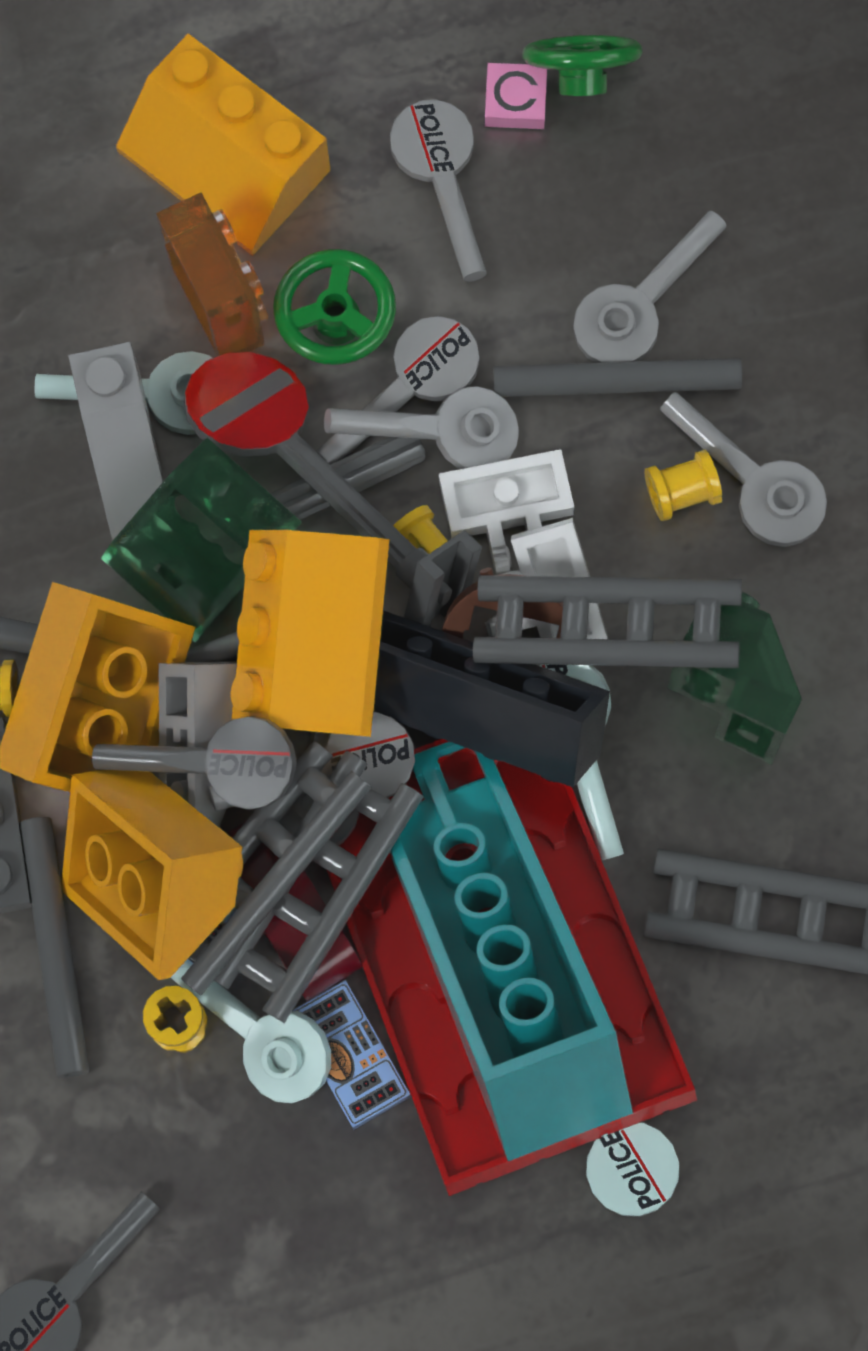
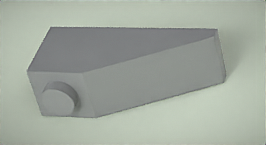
M131 342L68 355L80 412L115 551L176 538L138 361Z
M237 662L159 663V746L208 748V744L216 731L232 719L233 705L230 693L233 680L236 677ZM159 772V779L216 826L220 827L227 808L218 811L214 810L209 792V786L212 785L208 780L207 774Z

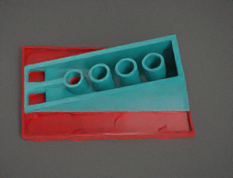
M444 739L414 749L415 763L410 778L405 785L419 792L423 799L346 924L448 1196L475 1187L478 1183L488 1182L537 1163L540 1159H547L601 1138L602 1135H609L663 1114L664 1111H671L697 1101L695 1087L572 787L560 782L548 781L538 774L509 763L489 759L479 752ZM360 813L355 830L344 843L338 846L357 856L377 822ZM326 869L335 892L342 878Z

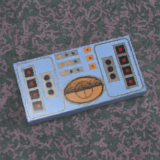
M346 980L293 1010L314 1019L325 1032L331 1048V1070L326 1081L353 1130L411 1097Z

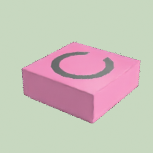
M488 63L485 127L544 129L547 69L534 67L529 64Z

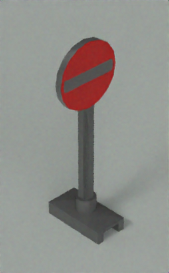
M253 352L225 353L207 360L191 375L184 395V405L187 421L199 438L219 451L241 457L266 456L271 453L280 455L362 536L390 539L388 561L397 569L396 576L411 589L404 618L431 627L432 619L438 614L445 618L453 601L462 591L472 585L482 546L464 530L430 554L423 548L416 549L299 436L302 433L309 409L306 389L294 371L278 360Z

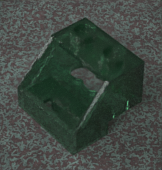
M206 438L168 475L114 538L101 557V560L165 617L196 627L192 641L195 643L244 590L245 573L243 565L230 561L219 544L212 543L203 537L197 524L183 519L178 514L175 508V498L184 495L245 551L248 547L250 530L296 531L302 523L209 438ZM158 564H160L161 566H160V568L158 569V571L156 572V571L154 570V568H155Z
M742 592L741 606L721 605L719 640L740 643L739 668L673 667L668 689L722 714L714 738L772 765L800 706L802 697L770 614L759 609L760 604L756 599ZM694 619L683 641H693Z

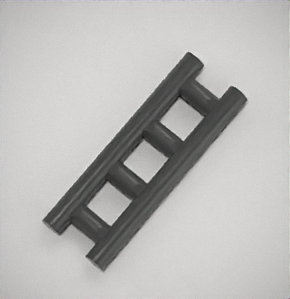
M480 575L478 578V600L498 602L496 636L474 638V663L739 668L740 643L719 640L721 605H742V579ZM524 602L563 603L561 638H521ZM589 603L628 604L626 640L587 639ZM655 604L694 605L693 641L653 640Z
M312 740L297 758L294 780L284 796L269 806L256 808L232 837L242 846L243 865L261 843L279 859L255 889L241 877L238 879L234 907L237 911L212 941L207 937L190 956L194 963L182 976L181 980L199 995L206 991L372 788L353 771L347 775L339 786L322 773L321 770L331 760L333 755L315 740ZM303 792H305L322 807L296 838L279 822Z
M345 751L329 778L339 786L351 771L360 777L367 763L355 754ZM401 783L391 800L370 789L355 810L377 822L358 855H353L329 840L312 860L342 878L323 912H319L289 894L290 887L214 981L229 989L238 973L253 980L272 992L262 1010L285 1024L423 799V796ZM314 801L294 833L296 838L322 807L316 801ZM274 916L308 935L287 970L253 950Z
M657 849L654 874L672 876V886L667 914L647 912L644 937L868 974V883ZM698 881L737 887L732 925L693 919ZM763 892L802 898L796 936L757 930ZM827 903L866 909L861 947L822 941Z

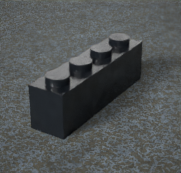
M383 610L373 712L392 717L396 722L423 731L430 737L450 741L479 752L489 759L509 763L538 774L548 781L560 782L570 787H574L600 757L610 691L536 664L474 663L473 642Z

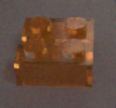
M201 192L157 212L156 215L161 234L165 242L169 240V243L164 245L170 266L216 356L225 353L251 352L264 346L265 341L261 323L269 319L260 297L264 295V291L251 263L248 260L241 263L234 247L237 239L224 211L219 209L212 213Z

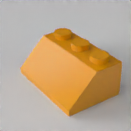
M189 33L148 75L116 145L118 153L252 256L331 171L327 138ZM217 210L224 217V220L218 223L215 222L212 215L210 216L211 213Z
M295 530L249 531L248 547L243 558L245 583L242 612L237 622L239 646L236 677L233 680L230 693L233 705L231 720L256 716L271 720L282 729L371 737L390 539Z
M52 582L0 745V769L33 783L70 792L72 774L97 770L92 763V753L96 744L158 746L159 663L185 662L196 627Z
M96 770L72 774L61 882L62 891L156 979L171 978L235 907L238 879L243 871L242 846L151 772Z

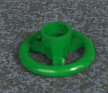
M579 35L534 41L523 49L522 56L524 61L531 66L559 70L560 94L591 96L607 92V72L603 71V69L634 63L640 59L643 50L639 42L626 37Z
M344 249L321 250L298 260L286 271L280 280L273 302L275 324L287 345L300 356L310 361L327 365L347 364L371 354L388 336L396 314L395 293L384 271L366 256ZM332 268L328 289L318 296L316 303L292 311V299L301 282L319 270ZM351 270L363 276L375 291L378 309L374 323L360 313L357 303L348 294ZM333 306L345 309L339 316H330L325 313ZM313 326L318 338L332 345L345 344L355 336L359 339L342 346H326L311 341L300 330Z

